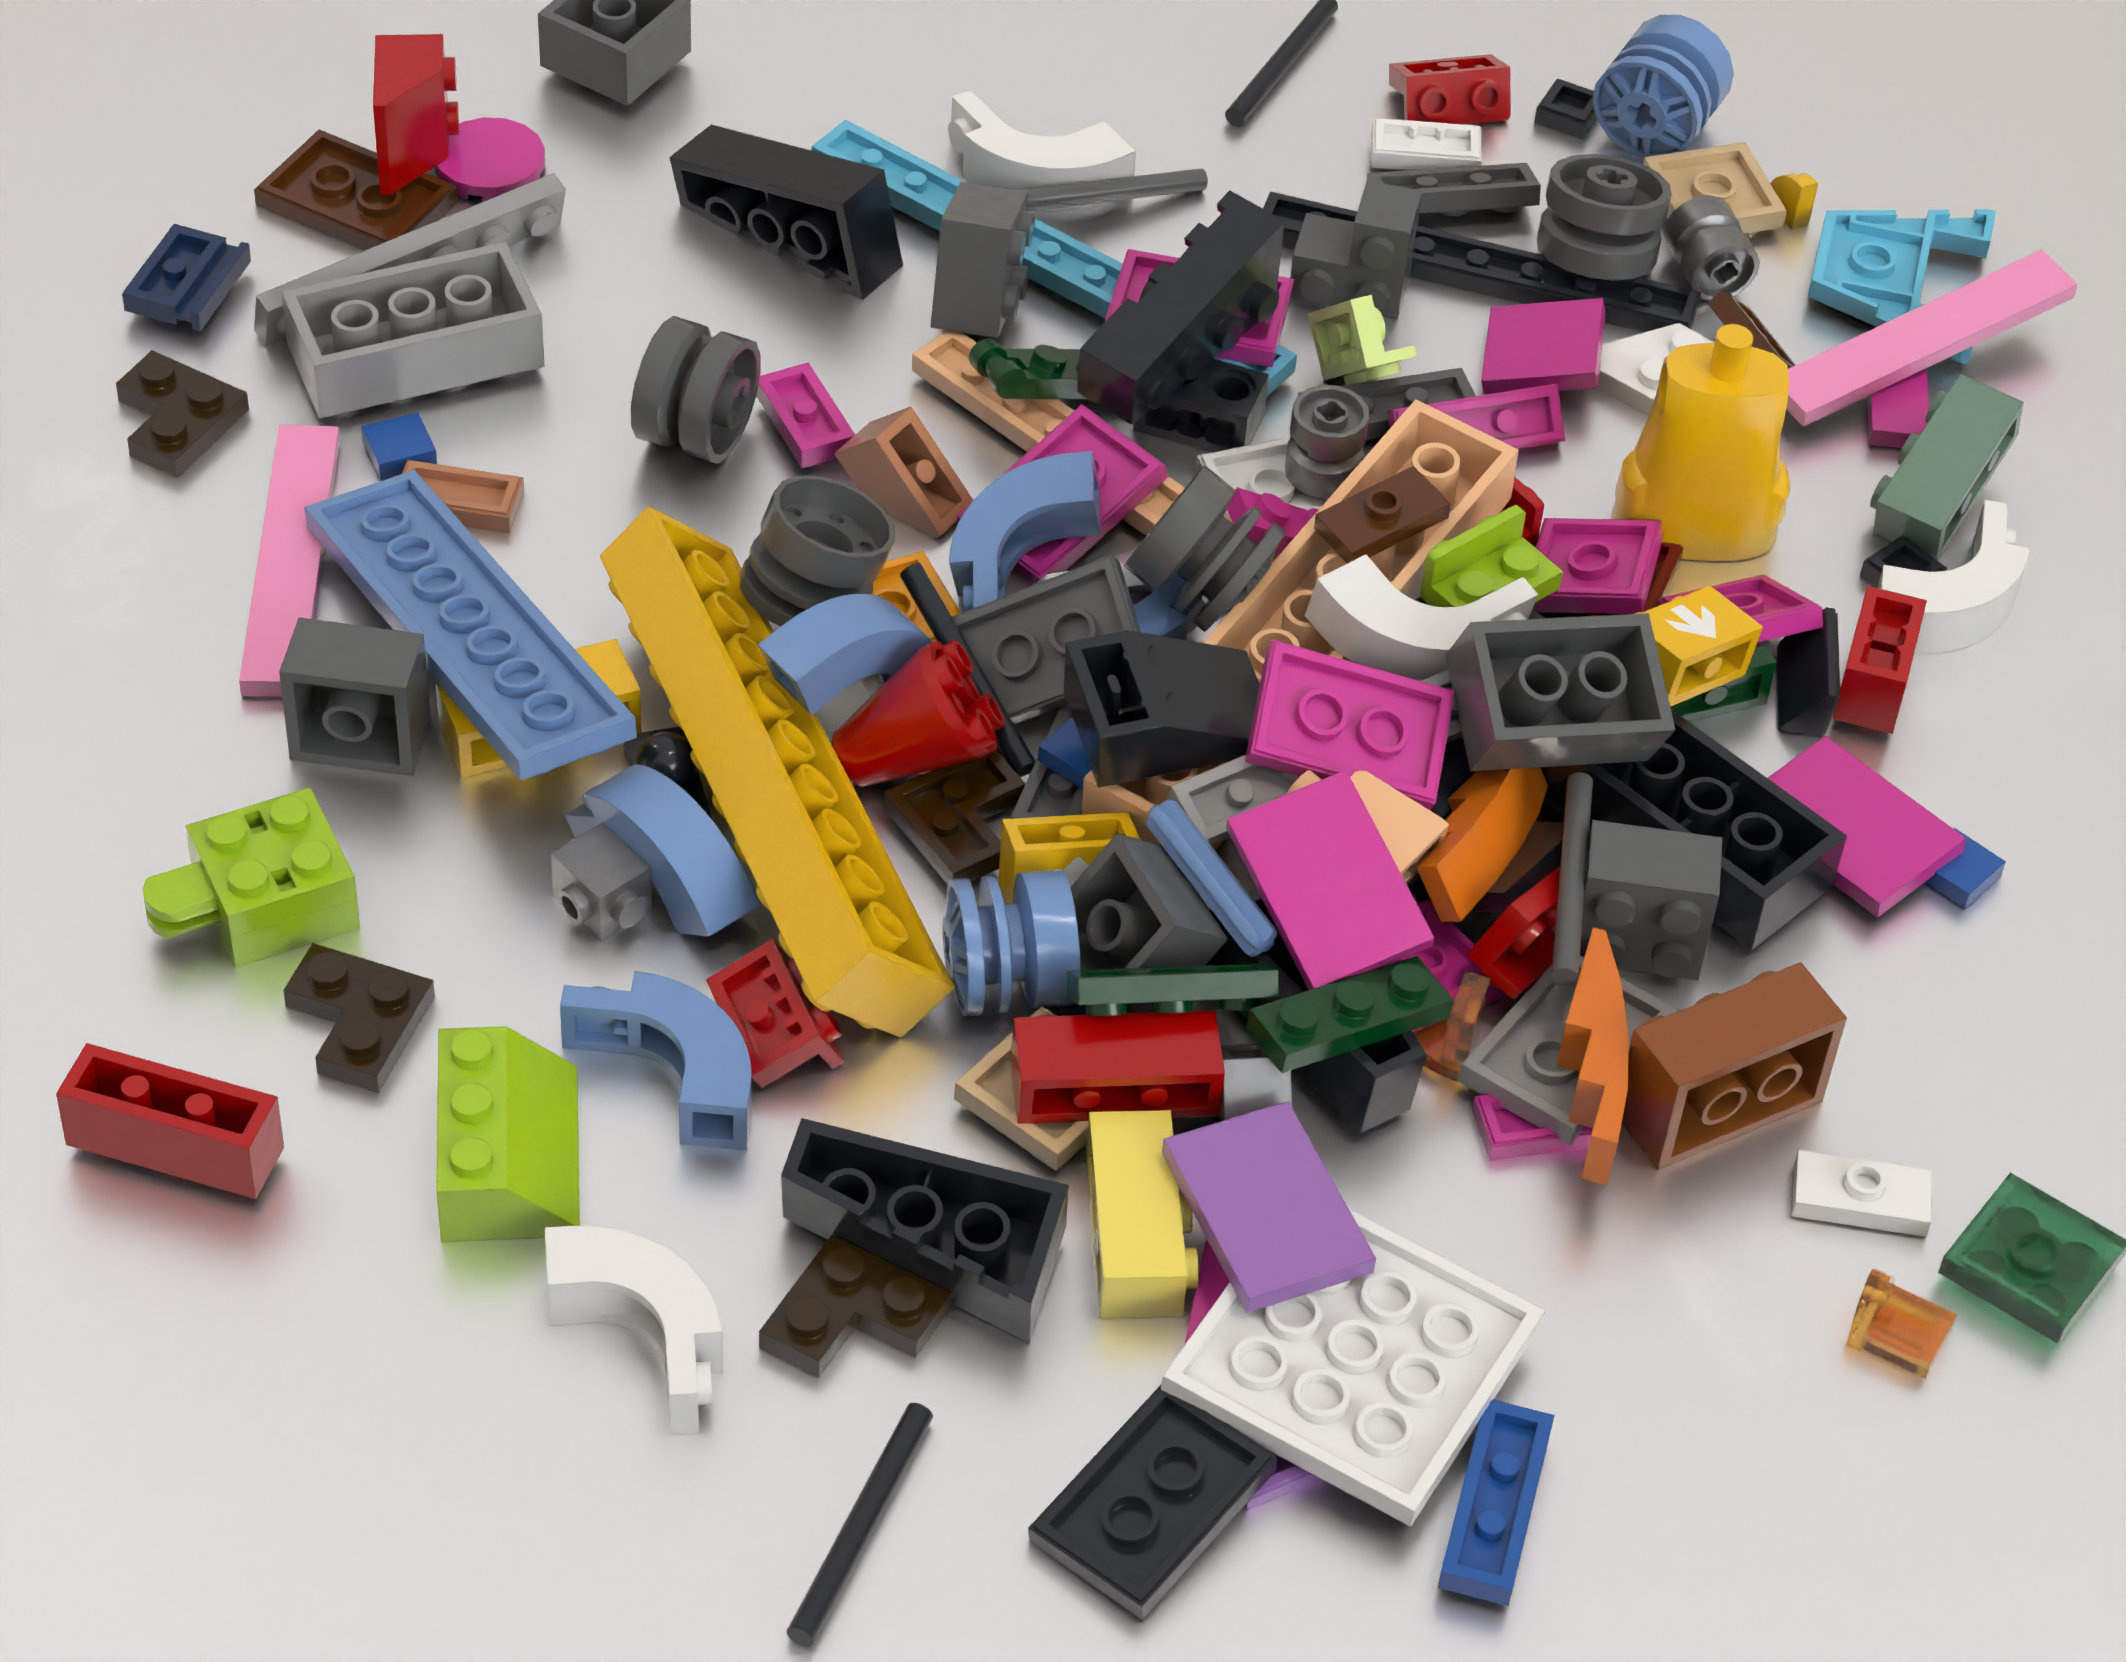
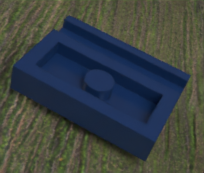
M173 224L123 291L124 311L175 325L180 320L192 323L193 330L201 332L250 264L249 244L241 242L238 247L228 245L226 237Z

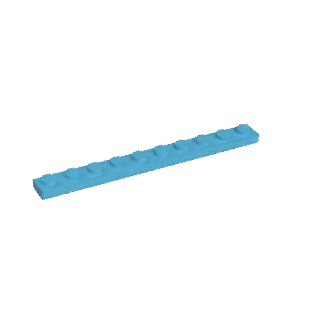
M844 120L811 146V151L884 169L891 206L940 231L941 218L960 182H965L847 120ZM1035 218L1030 247L1025 246L1021 265L1029 266V279L1106 318L1123 264ZM1278 345L1272 368L1216 357L1214 359L1269 374L1267 398L1295 372L1297 354Z

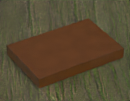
M320 129L254 189L255 204L363 250L370 249L440 220L459 201L458 186L427 173H424L392 195H380L377 153Z

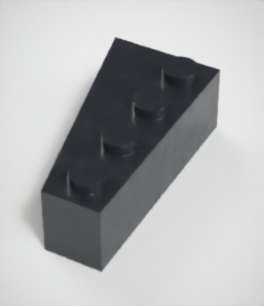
M712 124L669 157L680 205L735 234H739L743 229L753 233L756 239L762 243V248L777 256L787 251L807 261L806 271L823 280L831 274L847 282L846 292L862 300L903 266L884 169Z
M1229 190L1217 203V210L1221 212V215L1209 227L1198 223L1184 238L1185 245L1188 248L1171 267L1161 262L1148 276V281L1141 292L1139 302L1136 303L1127 298L1080 348L1077 393L1132 425L1151 409L1155 410L1162 406L1169 394L1185 381L1195 379L1202 372L1205 365L1222 351L1231 350L1241 336L1258 322L1267 321L1274 313L1279 302L1277 284L1285 225L1284 220Z
M1257 889L1248 892V894L1277 930V936L1274 939L1275 945L1267 952H1262L1255 957L1246 955L1210 909V912L1228 940L1206 965L1264 963L1277 969L1279 997L1259 998V1006L1308 991ZM1238 1010L1248 1020L1250 1010ZM1409 1031L1297 1068V1070L1361 1134L1411 1109L1427 1054L1413 1032Z
M801 1118L781 1174L784 1218L827 1240L833 1234L952 1292L951 1304L1030 1344L1066 1229L1069 1185Z

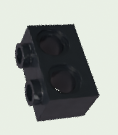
M1213 359L1205 365L1202 372L1195 379L1185 381L1169 394L1162 406L1155 410L1151 409L1133 423V430L1210 452L1251 445L1264 418L1269 374Z

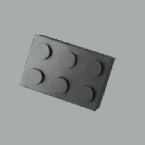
M1649 613L1470 622L1446 653L1470 771L1648 761L1675 731Z

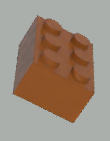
M1802 962L1777 972H1763L1745 985L1722 994L1712 993L1706 995L1693 1006L1668 1016L1658 1015L1651 1017L1633 1031L1628 1053V1091L1622 1124L1656 1169L1660 1170L1823 1102L1847 1017Z

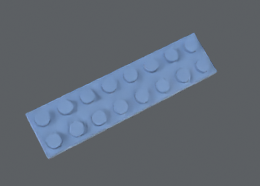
M415 470L304 507L307 528L392 629L424 634L427 670L520 781L535 775L548 773L559 766L592 754L604 752L613 746L637 738L635 716Z

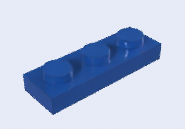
M1492 1399L1479 1420L1437 1588L1509 1606L1555 1415Z

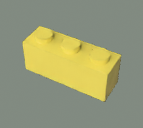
M1171 1110L1089 1112L1086 1164L1100 1319L1183 1317L1186 1289L1198 1288L1196 1247L1185 1248L1183 1233L1192 1232L1193 1212L1183 1193L1179 1192L1178 1183L1162 1155L1163 1139L1173 1136Z

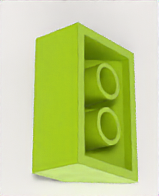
M507 1026L438 1029L436 1194L441 1242L545 1238V1227L580 1226L577 1066Z

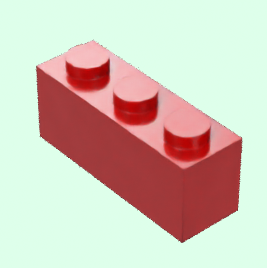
M1215 1010L1184 1013H1130L1114 1016L1040 1015L1036 1017L1014 1018L1010 1063L1018 1124L1089 1121V1112L1171 1110L1172 1118L1219 1116L1225 1070Z
M89 1043L85 1044L56 1093L66 1145L253 1199H257L284 1149L278 1096Z

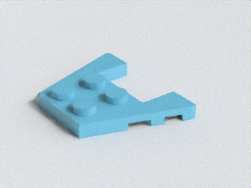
M1975 209L1973 218H1949V210H1928L1926 218H1896L1895 210H1826L1808 297L1876 327L1925 305L1920 303L1930 248L1986 259L1996 211ZM1973 346L1949 357V359L1968 365Z

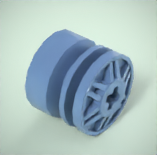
M1658 15L1644 21L1595 84L1592 102L1598 123L1607 136L1626 152L1642 158L1685 151L1731 90L1734 70L1730 53L1714 32L1701 22L1682 15Z
M1062 869L1018 873L1013 889V903L1005 904L996 877L992 875L982 876L979 885V906L976 904L974 890L969 879H950L947 887L946 913L942 923L943 950L946 970L955 986L956 999L961 1014L965 1017L982 1015L985 985H987L993 1010L996 1013H1008L1012 999L1013 982L1019 981L1021 982L1028 1005L1033 1010H1037L1041 1006L1044 1008L1075 1006L1076 1003L1067 998V971L1080 970V948L1074 901L1065 871Z

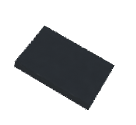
M1160 1385L1028 1527L1029 1541L1143 1620L1277 1470V1456L1205 1410L1161 1390Z

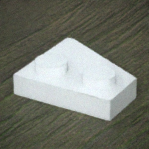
M1677 323L1602 344L1598 388L1649 416L1654 404L1664 358L1680 346L1715 342Z

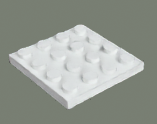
M1349 1209L1376 1257L1374 1273L1249 1313L1245 1312L1231 1283H1229L1164 1373L1161 1390L1208 1412L1265 1449L1411 1527L1479 1423L1484 1411L1492 1399L1495 1398L1540 1329L1545 1309Z

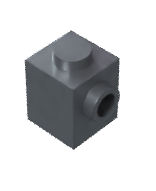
M600 823L551 853L553 897L559 901L563 912L570 921L577 925L582 923L600 941L605 940L622 928L634 926L645 914L652 911L651 867L604 823Z

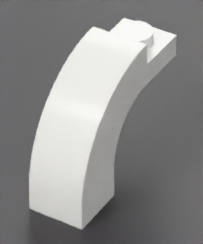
M971 90L952 96L951 122L948 125V133L956 150L963 152L962 177L969 183L1020 190L1134 176L1136 150L1105 121L1067 135L1038 136L1021 132L1007 125ZM1113 201L1043 210L1075 211L1102 206Z
M1984 500L1972 542L1971 561L1961 567L1948 571L1927 572L1883 565L1878 584L1879 589L1927 600L1914 655L1941 654L1967 648L1989 637L2007 620L2016 601L2030 547L2015 545L2017 530L2007 528L2008 503Z
M1364 555L1317 579L1304 616L1334 649L1350 661L1422 681L1449 669L1446 653L1470 622L1528 619L1538 593L1522 577L1467 605L1458 607L1430 606L1415 601L1401 593L1388 581L1367 555Z
M601 1226L545 1227L550 1326L605 1323L630 1329L644 1337L657 1350L664 1363L667 1379L670 1435L699 1434L698 1405L712 1404L711 1374L723 1373V1332L716 1302L702 1278L685 1260L670 1249L649 1238L629 1231Z

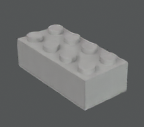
M507 242L281 291L287 345L319 419L545 367L542 313Z

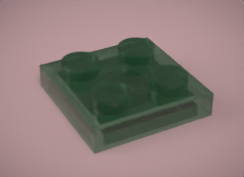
M2010 1172L1943 1256L1938 1273L2059 1344L2124 1258L2126 1239Z

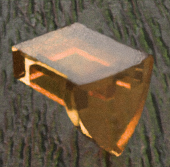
M1465 971L1449 1019L1413 1032L1427 1054L1424 1066L1446 1078L1459 1082L1461 1064L1473 1052L1478 1039L1491 978Z
M1873 1268L1860 1296L1847 1336L1846 1345L1858 1351L1864 1349L1926 1379L1953 1329L1957 1314L1894 1285L1895 1277Z

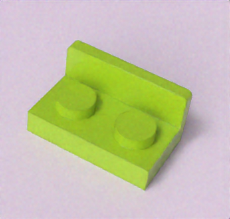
M1514 505L1495 516L1485 517L1475 527L1453 539L1443 540L1436 544L1425 558L1420 597L1430 606L1458 607L1477 601L1524 577L1538 593L1535 601L1537 602L1560 589L1563 571L1522 537L1526 512L1518 505Z

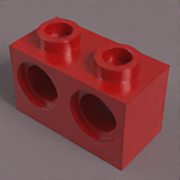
M1871 586L1866 587L1840 687V698L1832 719L1893 734L1907 685L1927 600Z

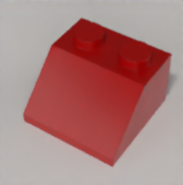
M443 34L375 35L373 114L380 195H392L448 159L449 135H459L458 101L448 102L447 91L457 90L455 57H445Z

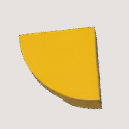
M1791 173L1773 179L1770 184L1787 210L1785 216L1787 225L1791 230L1808 226L1818 182L1807 173Z

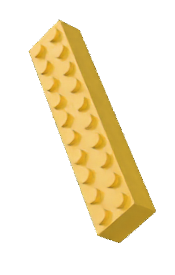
M647 506L600 554L601 561L611 579L608 583L609 589L623 604L631 621L628 624V628L633 637L643 646L651 662L649 672L654 680L664 689L672 706L669 709L670 716L684 731L693 749L690 757L695 766L706 776L714 793L712 803L721 816L727 820L736 839L733 843L734 849L739 857L749 866L758 884L756 887L757 897L772 913L781 932L778 935V940L785 952L794 959L804 980L801 983V988L805 996L822 1011L829 1012L833 1010L853 1018L864 1028L873 1029L875 1027L902 1038L940 1003L955 986L816 713L811 715L774 679L758 646L759 643L774 631L769 621L748 603L740 589V571L742 568L732 548Z

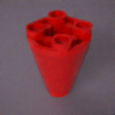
M956 639L945 645L939 641L931 642L919 649L833 733L832 741L830 742L852 786L858 785L863 788L979 759L996 751L997 736L995 731L1005 726L1004 716L999 705L989 693L981 696L969 675L973 673L970 657Z

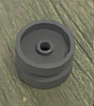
M1583 154L1572 155L1558 160L1550 170L1546 190L1548 207L1541 214L1537 234L1538 250L1549 262L1566 271L1588 278L1614 281L1635 279L1650 273L1657 263L1662 240L1660 226L1667 218L1672 195L1670 184L1653 169L1641 163L1617 156Z
M672 316L664 321L646 349L634 383L631 401V428L635 437L667 448H672L680 442L685 454L717 464L729 457L740 441L757 396L761 373V354L757 342L724 331L712 337L708 326L677 316Z

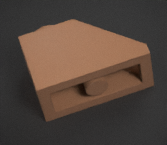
M911 406L869 422L834 453L859 491L871 497L886 513L932 538H937L945 533L958 521L957 515L973 501L971 495Z

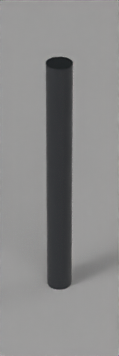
M1336 0L1317 1L1226 110L1225 117L1231 125L1239 127L1244 124L1338 10Z
M920 563L906 567L900 573V578L936 640L945 645L956 639L964 647L973 665V673L969 675L981 696L989 693L999 705L1005 719V726L995 732L997 745L1006 761L1020 777L1031 773L1036 760Z
M909 1403L787 1628L786 1633L788 1637L795 1643L802 1646L813 1645L933 1419L932 1412L924 1405Z

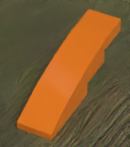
M1541 767L1476 771L1447 799L1453 813L1445 819L1449 824L1446 837L1416 867L1441 922L1462 921L1496 883L1520 850L1539 815L1548 788V783Z
M1593 927L1565 1023L1556 1066L1580 1072L1568 1121L1593 1128L1581 1179L1607 1186L1618 1145L1628 1091L1629 1033L1622 983L1606 930Z

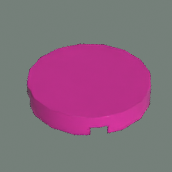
M483 117L459 124V135H449V158L435 166L437 178L458 186V197L468 200V194L482 196V202L540 179V174L545 170V147L539 135L522 123L506 118Z

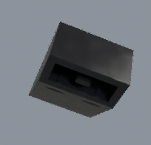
M1129 630L1065 643L1064 695L1098 788L1230 762L1246 755L1260 685L1246 650Z

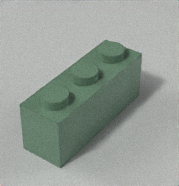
M1962 374L1958 376L1948 393L1939 391L1928 409L1925 422L1928 424L1922 433L1918 435L1913 432L1906 440L1898 458V465L1900 467L1893 477L1884 475L1875 488L1870 501V507L1876 509L1873 534L1891 542L1903 535L1938 561L2017 438L2024 402Z

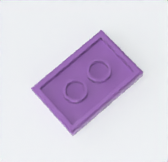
M1289 1101L1163 1139L1162 1155L1246 1313L1374 1273L1376 1257Z

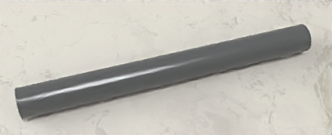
M1200 168L1020 189L1019 191L1028 192L1027 212L1202 191L1207 188L1208 178L1205 170Z
M1581 772L1573 773L1568 777L1551 974L1552 980L1563 986L1576 983L1579 973L1593 789L1592 777Z

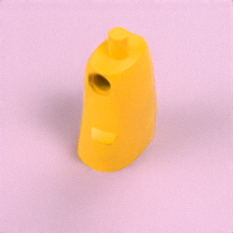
M1728 324L1720 327L1716 334L1715 343L1680 346L1664 358L1654 404L1634 450L1622 462L1616 484V500L1612 509L1611 519L1661 521L1662 542L1681 544V547H1684L1681 559L1741 561L1753 559L1767 553L1777 539L1778 525L1784 518L1787 497L1790 493L1789 473L1785 464L1781 461L1780 434L1785 419L1789 391L1788 366L1774 353L1752 347V333L1747 328L1737 324Z

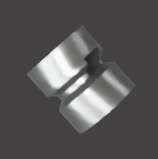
M1712 195L1695 197L1681 204L1666 221L1663 233L1666 243L1677 263L1683 268L1685 277L1692 290L1701 292V299L1710 301L1721 290L1724 292L1728 291L1735 296L1747 288L1758 274L1760 261L1757 252L1748 237L1742 233L1740 223L1729 204L1721 197Z
M1319 385L1308 388L1297 396L1292 408L1290 439L1287 445L1285 474L1292 486L1304 494L1318 498H1330L1363 460V446L1366 442L1369 409L1362 397L1350 389L1336 385Z

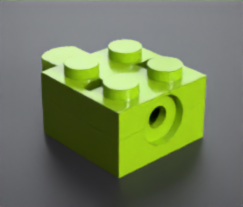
M311 787L185 825L191 864L148 877L142 889L147 922L154 933L163 938L170 939L215 924L235 968L360 928L355 876Z

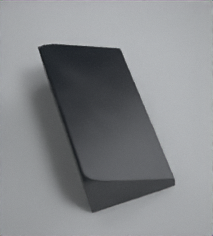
M1826 607L1822 610L1823 628L1785 636L1777 646L1778 726L1783 731L1822 737L1827 732L1840 698L1838 613H1836L1834 608Z

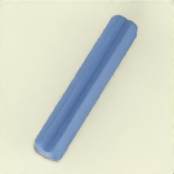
M1171 799L1166 800L1160 805H1154L1149 810V818L1146 821L1147 827L1243 952L1250 957H1255L1262 952L1269 951L1275 945L1276 928L1176 801Z

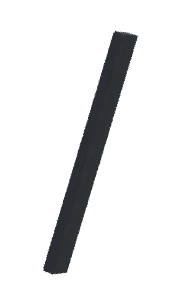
M1276 192L1269 193L1263 207L1264 210L1285 221L1282 247L1294 250L1306 213L1350 222L1355 221L1357 211ZM1417 226L1410 277L1523 304L1603 298L1606 312L1605 323L1642 332L1652 331L1677 323L1689 329L1692 328L1701 292L1640 277L1614 281L1588 278L1560 268L1549 262L1541 254Z

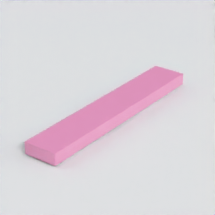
M2039 250L1789 368V391L1786 409L1804 427L2073 299L2078 284L2043 250Z
M279 425L239 678L241 696L282 697L279 671L299 617L315 619L325 548L307 528L304 507L330 499L333 496L340 446L339 426Z

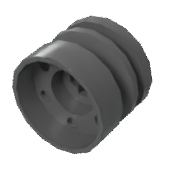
M1206 465L1203 466L1123 565L1153 591L1162 587L1176 574L1183 578L1186 583L1174 604V608L1180 613L1192 602L1199 592L1205 596L1208 601L1193 621L1204 632L1215 621L1227 615L1236 604L1242 603L1271 567L1277 547L1286 534V531L1274 522L1256 542L1246 534L1262 514V511L1256 506L1248 510L1234 523L1225 518L1224 514L1231 504L1236 490Z
M801 475L784 480L773 492L761 521V532L753 541L750 547V555L745 560L740 571V589L748 603L768 621L780 627L801 612L826 600L849 594H872L873 582L881 573L895 542L894 524L886 511L871 497L844 482L822 476Z

